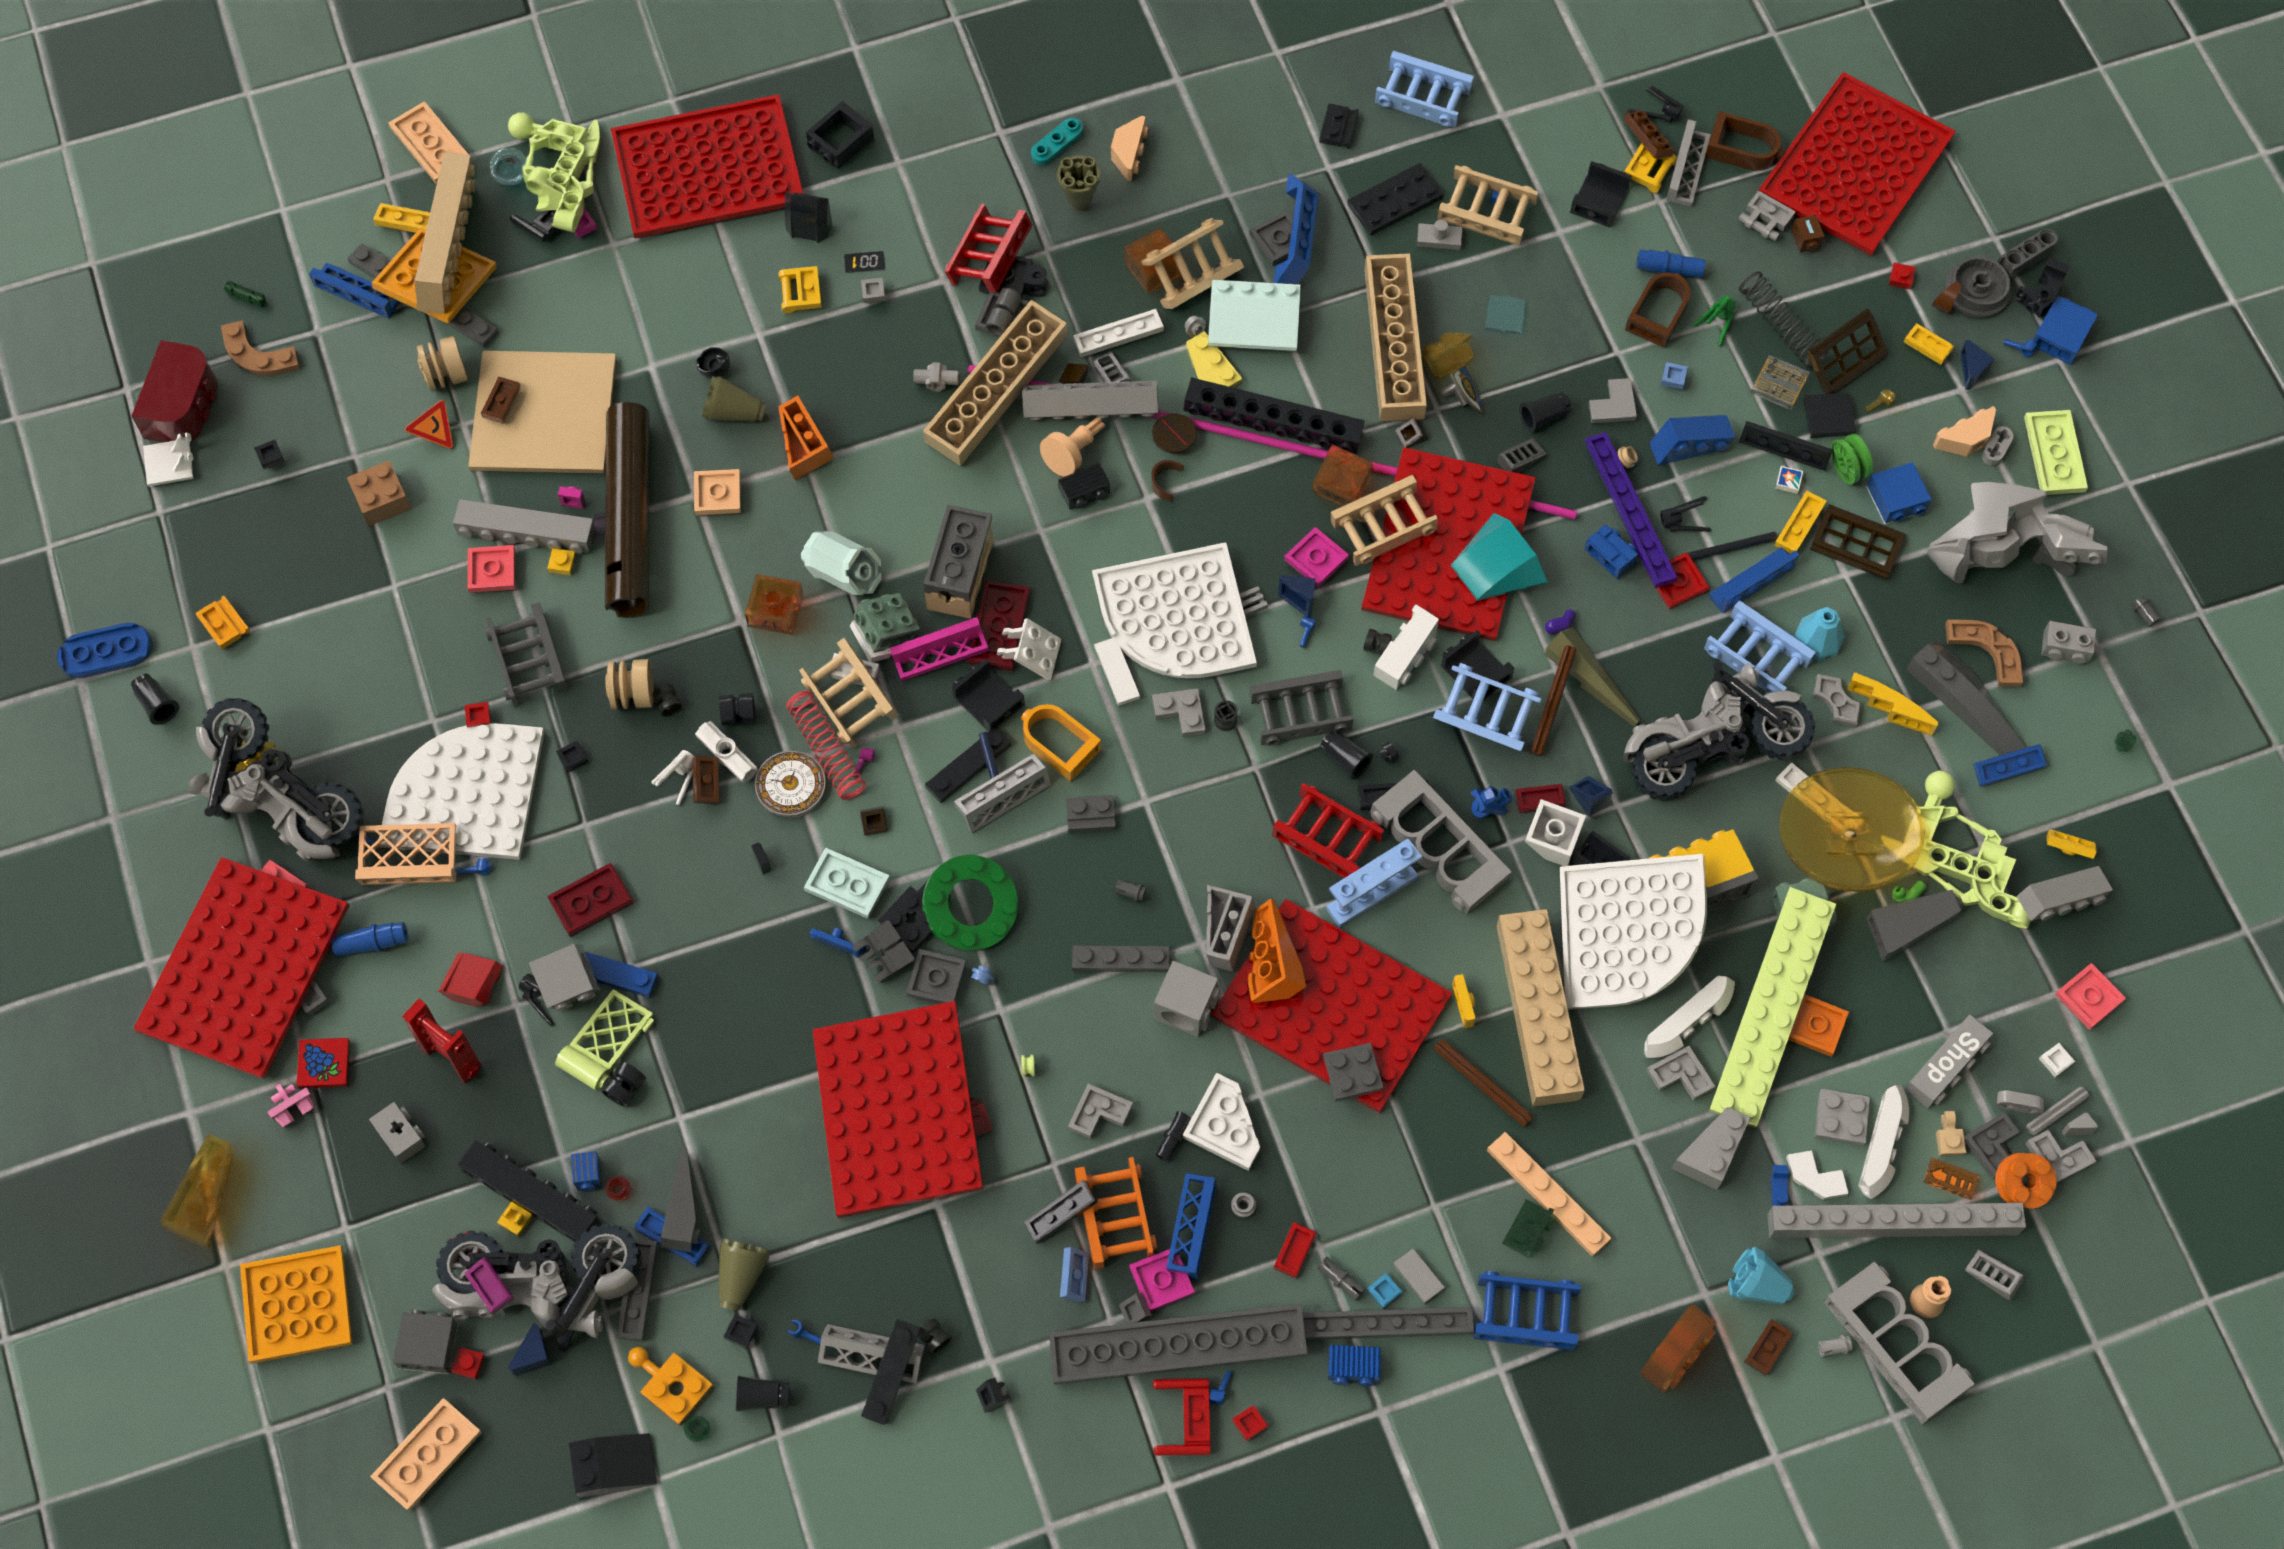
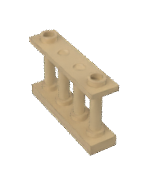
M1456 165L1454 179L1458 180L1450 203L1441 202L1438 209V220H1445L1447 223L1520 246L1524 229L1520 228V223L1528 203L1536 205L1538 191L1529 186H1520L1473 171L1467 166L1460 167ZM1466 183L1479 187L1470 210L1458 207ZM1495 190L1500 193L1491 216L1480 215L1478 212L1486 191ZM1507 196L1520 200L1512 222L1509 224L1499 220Z
M1213 218L1205 220L1201 223L1202 227L1160 251L1156 249L1147 254L1148 258L1141 261L1143 265H1154L1167 292L1165 294L1166 297L1160 300L1163 308L1173 309L1211 287L1212 280H1223L1244 268L1241 259L1228 257L1216 228L1224 224L1222 220H1214ZM1207 233L1221 260V266L1215 269L1210 267L1198 242V239ZM1188 244L1191 245L1203 271L1201 273L1202 277L1198 279L1192 278L1179 250ZM1171 254L1185 281L1184 287L1179 290L1174 288L1161 261Z
M1413 475L1331 512V523L1334 529L1345 528L1357 551L1353 552L1355 566L1361 563L1367 564L1374 557L1422 535L1428 536L1437 529V516L1434 515L1426 518L1414 497V493L1417 490V482ZM1401 499H1406L1418 520V523L1406 528L1393 505L1394 502ZM1381 508L1386 509L1398 531L1388 537L1385 536L1373 515V512ZM1361 517L1365 518L1377 539V542L1368 546L1364 545L1353 525V521Z
M843 638L837 642L841 649L838 652V656L812 675L804 668L799 671L804 677L801 679L803 685L807 690L812 689L839 729L838 737L844 744L849 743L855 748L858 745L853 739V735L880 716L884 717L886 715L893 720L899 714L853 646ZM844 662L846 664L850 662L853 666L850 670L851 673L822 693L816 682ZM862 680L865 684L863 691L834 711L828 700L854 681ZM874 697L877 702L875 709L846 728L840 718L867 698L871 699Z

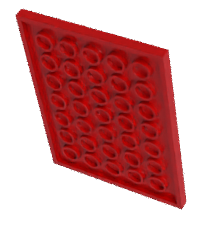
M1842 72L1762 184L1759 191L1796 212L1795 215L1800 218L1816 215L1822 230L1872 256L1954 137L1956 131Z
M779 94L611 128L634 239L785 208V191L803 194Z
M1403 447L1394 483L1411 475L1414 476L1417 482V490L1414 493V497L1426 518L1434 515L1437 516V529L1428 536L1422 535L1374 557L1361 610L1410 621L1413 614L1412 609L1415 605H1418L1439 619L1437 628L1462 634H1472L1478 629L1480 632L1479 638L1496 641L1508 592H1505L1504 595L1477 601L1453 570L1451 564L1494 513L1510 520L1522 535L1535 477ZM1406 499L1394 502L1393 505L1406 528L1418 523ZM1387 511L1382 526V531L1386 537L1398 532Z
M221 857L133 1030L264 1080L350 905L346 901Z
M1285 899L1278 911L1302 965L1306 987L1289 999L1252 1002L1248 985V973H1252L1253 961L1250 960L1249 954L1215 1007V1010H1213L1211 1017L1329 1085L1330 1081L1323 1053L1371 1043L1383 1091L1353 1099L1380 1114L1451 998L1452 992Z
M955 1001L813 1029L834 1203L838 1218L984 1189L958 1009Z

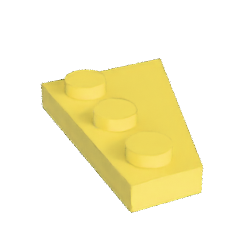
M1205 331L1186 341V347L1198 379L1233 388L1242 383V377L1217 346H1208L1209 336Z

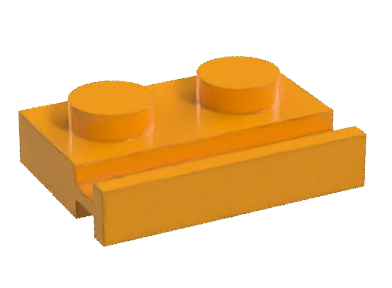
M222 596V599L218 602L214 601L195 613L221 650L239 640L243 634L250 633L247 625L225 596Z

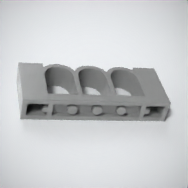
M1415 770L1372 804L1370 811L1372 819L1379 825L1382 824L1385 829L1391 825L1392 835L1400 843L1408 838L1422 856V859L1417 861L1421 866L1428 869H1437L1436 879L1438 884L1445 891L1452 893L1450 898L1458 910H1463L1468 914L1509 879L1511 870ZM1421 800L1436 816V819L1419 832H1407L1401 828L1398 819ZM1441 825H1444L1459 842L1441 856H1429L1423 851L1421 842ZM1466 848L1482 866L1464 880H1452L1444 872V866Z
M1873 1262L1828 1295L1823 1303L1923 1425L1967 1392L1974 1385V1382L1966 1368H1961L1958 1363L1953 1366L1952 1358L1943 1346L1936 1343H1928L1929 1332L1926 1324L1917 1316L1904 1314L1906 1310L1904 1298L1895 1288L1888 1286L1891 1281L1887 1271L1882 1266H1878ZM1875 1297L1885 1298L1895 1308V1317L1874 1334H1871L1854 1311ZM1905 1325L1915 1331L1918 1336V1346L1895 1363L1877 1340L1894 1327ZM1929 1354L1934 1356L1941 1364V1376L1918 1392L1900 1368L1918 1355Z

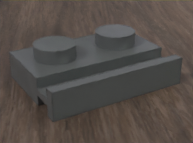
M1113 795L1066 798L1068 833L1115 830Z

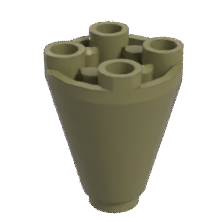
M1091 156L1063 158L1057 171L1059 185L1074 210H1085L1090 204L1100 182L1101 172L1099 166Z
M712 376L707 395L711 398H706L702 417H706L707 420L762 421L765 403H761L760 399L726 379Z
M723 1238L719 1248L718 1299L721 1300L720 1307L739 1311L740 1305H744L770 1257V1250Z

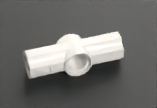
M711 721L705 722L699 727L695 733L696 737L718 757L720 764L726 766L742 783L748 782L754 777L758 770L757 767L736 747L732 739L727 738ZM724 750H732L728 754H722Z

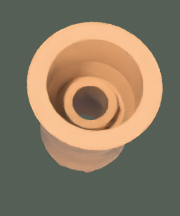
M1942 1276L1930 1277L1923 1284L1915 1287L1910 1295V1303L1913 1310L1924 1318L1939 1316L1943 1312L1945 1303L1951 1294L1949 1281Z

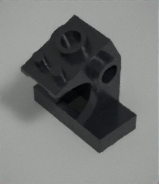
M2049 258L2038 281L2044 284V288L2034 291L2020 286L2016 294L2017 302L2020 304L2023 302L2030 313H2035L2038 317L2043 315L2051 308L2070 266Z

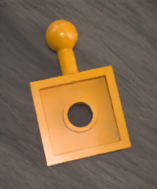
M635 1347L628 1354V1361L632 1366L643 1367L653 1376L640 1393L679 1426L713 1387L711 1382L675 1353L668 1358L661 1368L648 1359V1353L642 1347ZM679 1382L684 1386L683 1392L677 1396L672 1395L669 1392L670 1386L673 1383Z

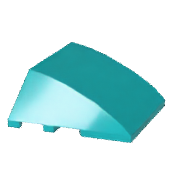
M1495 513L1451 564L1453 570L1477 601L1504 595L1505 592L1520 589V591L1525 590L1527 587L1540 584V586L1547 584L1546 577L1535 552L1510 520Z

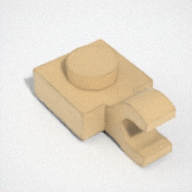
M1944 1111V1115H1941L1943 1130L1936 1132L1939 1156L1964 1155L1966 1149L1963 1129H1955V1111Z

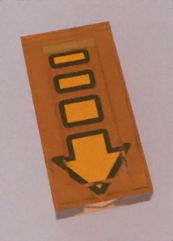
M1931 1158L1923 1183L1971 1200L1980 1175Z

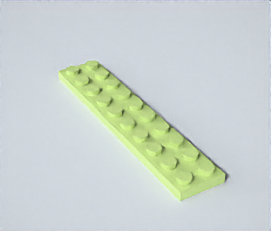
M1792 887L1789 888L1709 1111L1720 1115L1729 1107L1749 1116L1748 1126L1757 1127L1833 915L1835 903Z

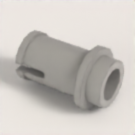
M1842 1334L1836 1339L1818 1341V1349L1821 1357L1839 1353L1846 1355L1849 1351H1852V1343L1849 1336L1844 1337Z

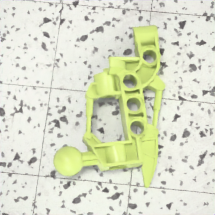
M526 113L514 114L509 119V132L518 140L530 138V153L522 170L528 190L538 195L536 211L556 210L551 226L575 232L583 216L584 198L594 192L593 163L596 162L600 144L598 121L596 119L593 120L586 132V127L554 119L545 125L535 124L532 117ZM546 147L562 151L554 168L548 169L532 166L534 151ZM589 164L586 181L579 182L578 179L585 165Z
M1946 771L1931 773L1925 781L1928 798L1923 807H1918L1904 844L1884 836L1880 837L1881 843L1906 866L1921 873L1923 876H1931L1943 885L1947 891L1953 889L1955 897L1961 900L1963 906L1978 904L1981 910L1990 916L2008 922L2018 928L2027 929L2031 921L2018 898L2004 893L2016 859L2005 856L2008 847L2000 845L2002 839L1995 830H1988L1978 823L1970 821L1960 815L1956 807L1940 806L1942 800L1949 798L1954 793L1956 787L1955 780ZM1958 818L1968 824L1970 828L1984 835L1985 839L1978 857L1931 841L1938 823ZM1939 853L1944 857V860L1937 862L1933 860L1931 855ZM1956 862H1963L1966 864L1967 869L1958 870L1954 864ZM1985 870L1990 874V877L1982 879L1978 876L1977 872ZM1937 871L1971 884V890L1963 894L1949 882H1945L1934 874V872ZM1999 900L2004 903L2005 908L1996 909L1992 902Z

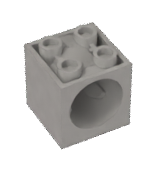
M569 945L529 963L547 1008L563 1011L573 1007V1001H587L596 997L595 992L601 990L582 945Z
M1172 961L1154 1001L1153 1019L1199 1037L1201 1030L1206 1031L1210 1022L1209 1015L1211 1009L1215 1010L1220 999L1218 996L1220 988L1217 987L1218 978Z

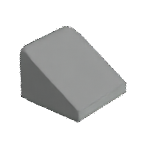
M2083 1113L2068 1123L2062 1130V1134L2064 1136L2091 1135L2097 1130L2098 1126L2088 1113Z

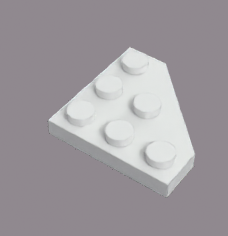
M1216 1073L1183 1134V1139L1249 1171L1260 1151L1258 1139L1255 1136L1239 1084Z

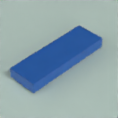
M2037 744L1973 763L1979 786L2046 767L2047 763L2041 744Z
M647 1207L633 1228L661 1245V1234L665 1217ZM699 1238L698 1244H693L691 1252L667 1250L697 1267L711 1246Z

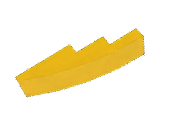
M1854 672L1847 689L1848 691L1869 697L1867 706L1888 712L1887 721L1931 736L1933 735L1938 721L1920 706L1886 685Z

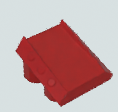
M458 953L438 992L452 1001L474 1007L487 1005L492 999L491 989L494 983L499 980L503 965L482 957Z

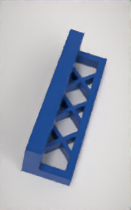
M327 262L321 270L313 267L309 273L315 287L388 319L400 304V301L396 299L390 304L389 300L385 299L390 296L373 289L372 282ZM328 272L337 274V277L328 274ZM348 281L355 282L356 286L351 283H348ZM367 289L374 290L375 294L367 291Z
M1781 547L1712 591L1709 598L1724 614L1733 608L1739 600L1741 602L1794 569L1799 554L1796 550L1787 554Z
M1186 1173L1166 1266L1168 1271L1185 1273L1192 1280H1198L1217 1189L1216 1179L1213 1177ZM1190 1181L1204 1183L1202 1192L1193 1197L1189 1191ZM1194 1203L1198 1208V1215L1188 1220L1184 1215V1210ZM1189 1227L1194 1233L1193 1239L1183 1244L1179 1234ZM1184 1250L1189 1257L1187 1267L1174 1265L1175 1256Z

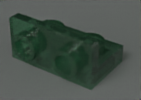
M1526 1199L1502 1244L1528 1258L1533 1251L1537 1253L1544 1241L1540 1238L1543 1231L1549 1232L1555 1221V1218L1552 1217L1554 1209L1549 1208L1547 1211Z

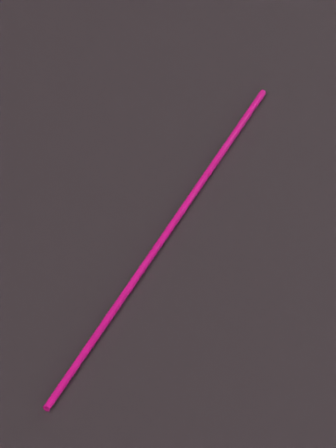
M969 365L968 373L970 374L976 366ZM1031 380L1027 385H1047L1049 383ZM1158 410V413L1147 417L1159 419L1164 415L1173 413ZM1188 417L1197 429L1391 476H1396L1397 467ZM1530 500L1528 509L1575 520L1577 514L1575 510Z

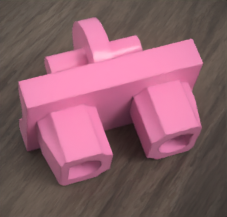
M279 1083L275 1086L278 1093L272 1096L271 1099L274 1103L281 1099H284V1101L269 1110L268 1114L272 1119L275 1118L282 1127H285L294 1121L288 1111L290 1107L296 1104L303 1115L314 1109L313 1102L309 1097L311 1093L308 1088H304L289 1098L288 1095L296 1089L292 1084L283 1089Z

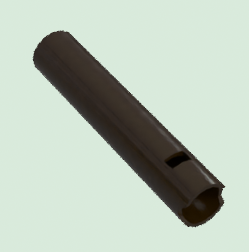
M619 402L610 406L606 411L605 610L615 611L616 615L620 618L639 617L646 614L649 610V411L645 406L635 402Z

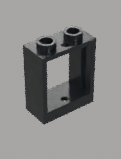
M842 101L806 132L807 146L812 152L820 154L827 164H832L839 169L874 139L873 125ZM841 121L856 134L835 150L821 137Z

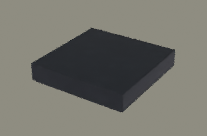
M1849 393L1804 396L1803 401L1810 438L1847 436L1856 433Z

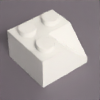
M1541 799L1525 842L1544 859L1562 866H1568L1586 815Z

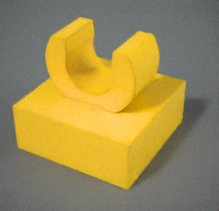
M511 1201L497 1223L499 1226L520 1237L532 1220L533 1215Z

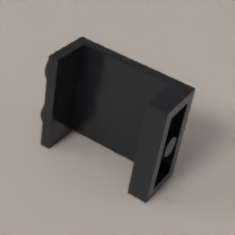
M1591 161L1585 181L1579 193L1575 194L1572 200L1570 213L1610 228L1629 189L1632 176L1623 171L1607 167L1602 163Z
M1478 629L1472 634L1467 633L1461 638L1458 645L1455 647L1450 646L1442 654L1441 667L1455 681L1459 672L1451 669L1453 665L1458 667L1460 663L1473 667V673L1502 684L1507 683L1513 677L1515 668L1510 662L1502 665L1479 642L1480 632ZM1470 676L1466 678L1463 690L1472 699L1475 697L1480 680ZM1489 684L1483 700L1498 690L1499 687Z
M988 659L981 663H976L965 677L958 678L952 687L953 698L988 732L995 726L997 728L1025 705L1024 694L1019 689L1013 692L990 670Z

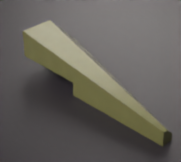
M1571 626L1561 631L1547 646L1545 656L1559 665L1564 647L1566 645L1575 647L1577 651L1569 674L1581 682V688L1636 727L1641 720L1576 630Z

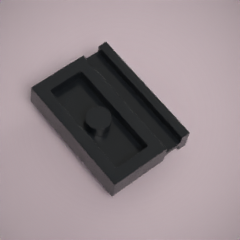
M1329 103L1319 143L1338 147L1343 145L1350 149L1359 109L1350 110L1349 107Z

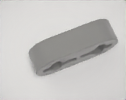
M2000 426L1994 430L1982 453V460L1985 464L1989 466L2000 464L2013 440L2011 429ZM2001 435L2005 436L2003 442L1999 443V437ZM1993 449L1997 450L1995 457L1990 456Z
M1999 1091L1997 1093L1996 1106L2015 1112L2034 1115L2042 1114L2044 1111V1098L2014 1091Z

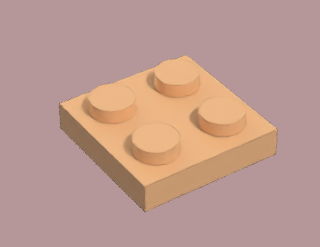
M739 469L694 471L695 515L741 513Z

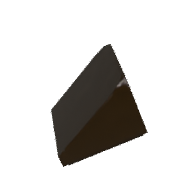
M1068 363L1059 379V383H1083L1088 374V365Z
M1415 418L1410 419L1395 430L1405 448L1412 447L1429 439L1421 423Z
M883 806L860 810L864 835L888 831Z

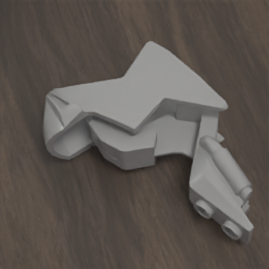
M1995 482L1972 483L1971 494L1974 510H1971L1966 518L1937 540L1930 543L1928 548L1929 558L1943 574L1958 584L1964 582L1968 569L1972 567H2005L2019 555V547L2033 537H2040L2043 544L2056 561L2106 564L2107 546L2093 541L2094 528L2091 525L2064 514H2048L2043 505V498L2047 496V492L2020 485ZM2016 508L2012 516H2008L2009 510Z

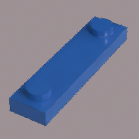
M585 952L598 983L650 998L658 979L656 972Z

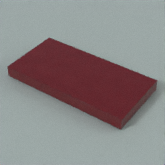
M985 580L977 618L989 651L968 658L967 664L975 665L988 659L990 668L1013 672L1015 660L1003 659V654L997 655V651L999 648L1010 649L1018 647L1020 639L1007 638L1008 634L1002 635L1004 628L1014 629L1023 627L1030 587ZM980 638L972 639L970 647L976 648L981 646Z

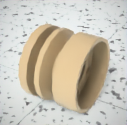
M454 335L440 339V350L438 351L429 342L430 353L428 354L425 353L423 345L417 346L418 364L423 379L431 391L437 390L434 381L436 379H439L441 387L445 388L444 377L446 376L450 377L454 385L468 381Z
M633 660L631 671H628L625 661H620L619 671L616 662L609 661L606 674V693L611 709L619 710L620 699L623 709H628L630 698H633L636 708H652L654 703L652 697L654 686L650 660Z

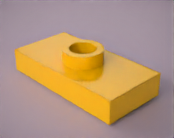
M1917 323L1904 340L1905 344L1940 365L1943 364L1954 348V345Z
M2049 829L2046 836L2047 845L2059 848L2066 854H2079L2092 859L2096 855L2095 842Z
M1463 974L1455 975L1452 987L1463 1027L1466 1029L1474 1026L1476 1018L1472 1007L1475 1006L1472 992L1468 993Z

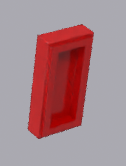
M1293 1222L1273 1269L1296 1279L1317 1232Z

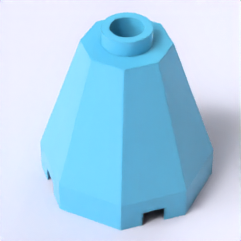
M1826 607L1802 618L1794 638L1816 652L1814 660L1822 661L1826 657L1831 656L1832 658L1837 656L1845 634L1837 612Z
M1757 1247L1744 1251L1732 1271L1736 1273L1735 1280L1730 1278L1728 1282L1730 1295L1738 1300L1781 1305L1790 1301L1794 1294L1792 1280L1763 1250Z

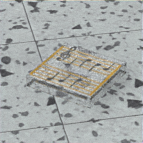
M1769 355L1750 393L1792 410L1810 372Z

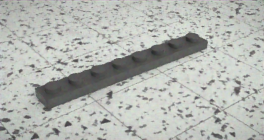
M362 243L347 258L351 265L374 279L390 262ZM465 307L447 324L484 348L499 333L497 327Z
M1472 1307L1302 1313L1306 1340L1468 1335L1474 1333Z

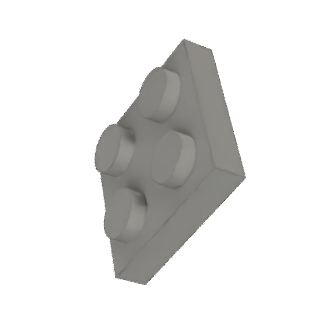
M1820 1089L1814 1138L1864 1146L1866 1143L1870 1097Z

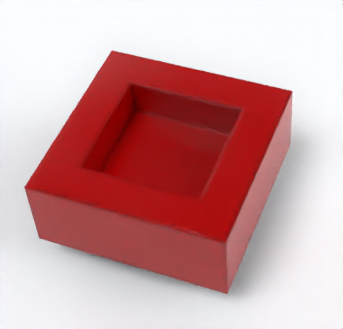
M1894 262L1889 285L1911 289L1915 267Z
M488 702L464 705L467 728L489 725L491 723Z
M459 1347L451 1369L452 1374L477 1380L485 1355Z
M1254 1405L1232 1418V1422L1246 1442L1268 1428V1425Z

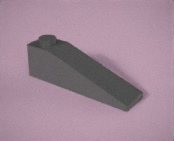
M682 1147L661 1234V1248L691 1252L693 1244H698L700 1229H696L687 1148Z

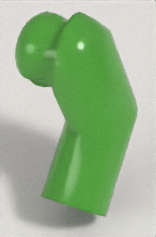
M1917 881L1910 890L1897 886L1892 891L1893 899L1900 903L1919 898L1927 889V886L1921 881Z

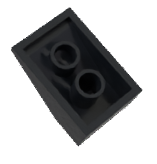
M649 1433L595 1437L569 1443L575 1494L580 1500L657 1485Z

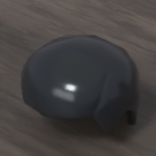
M710 347L696 358L697 370L708 379H712V376H724L730 367L728 353L719 347Z

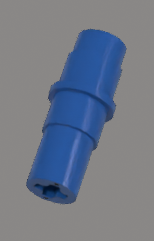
M1639 249L1636 261V269L1654 273H1678L1681 276L1702 279L1705 268V259L1669 253V250L1662 252Z
M392 922L383 925L375 923L368 928L335 935L331 945L336 957L359 952L376 951L378 953L382 949L408 943L409 935L405 922Z

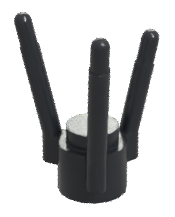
M1653 85L1646 87L1648 92L1665 102L1662 108V112L1665 113L1664 115L1643 111L1647 114V117L1662 119L1666 122H1670L1671 118L1677 120L1684 105L1670 98ZM1628 109V110H1627L1628 113H1633V112H1636V111H1642V110H1635V109Z
M1703 496L1679 506L1661 510L1660 516L1663 527H1670L1671 532L1678 530L1710 532V527L1678 525V523L1682 522L1681 512L1703 505V501L1707 497Z
M528 973L519 983V990L524 992L522 997L552 1026L553 1021L533 999V997L538 998L541 992L535 977Z

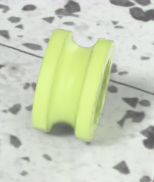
M1034 1054L1030 1055V1057L1021 1055L1022 1077H1026L1027 1074L1035 1076Z

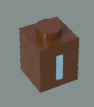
M1812 215L1795 219L1791 232L1799 252H1813L1820 249L1824 234L1817 216Z

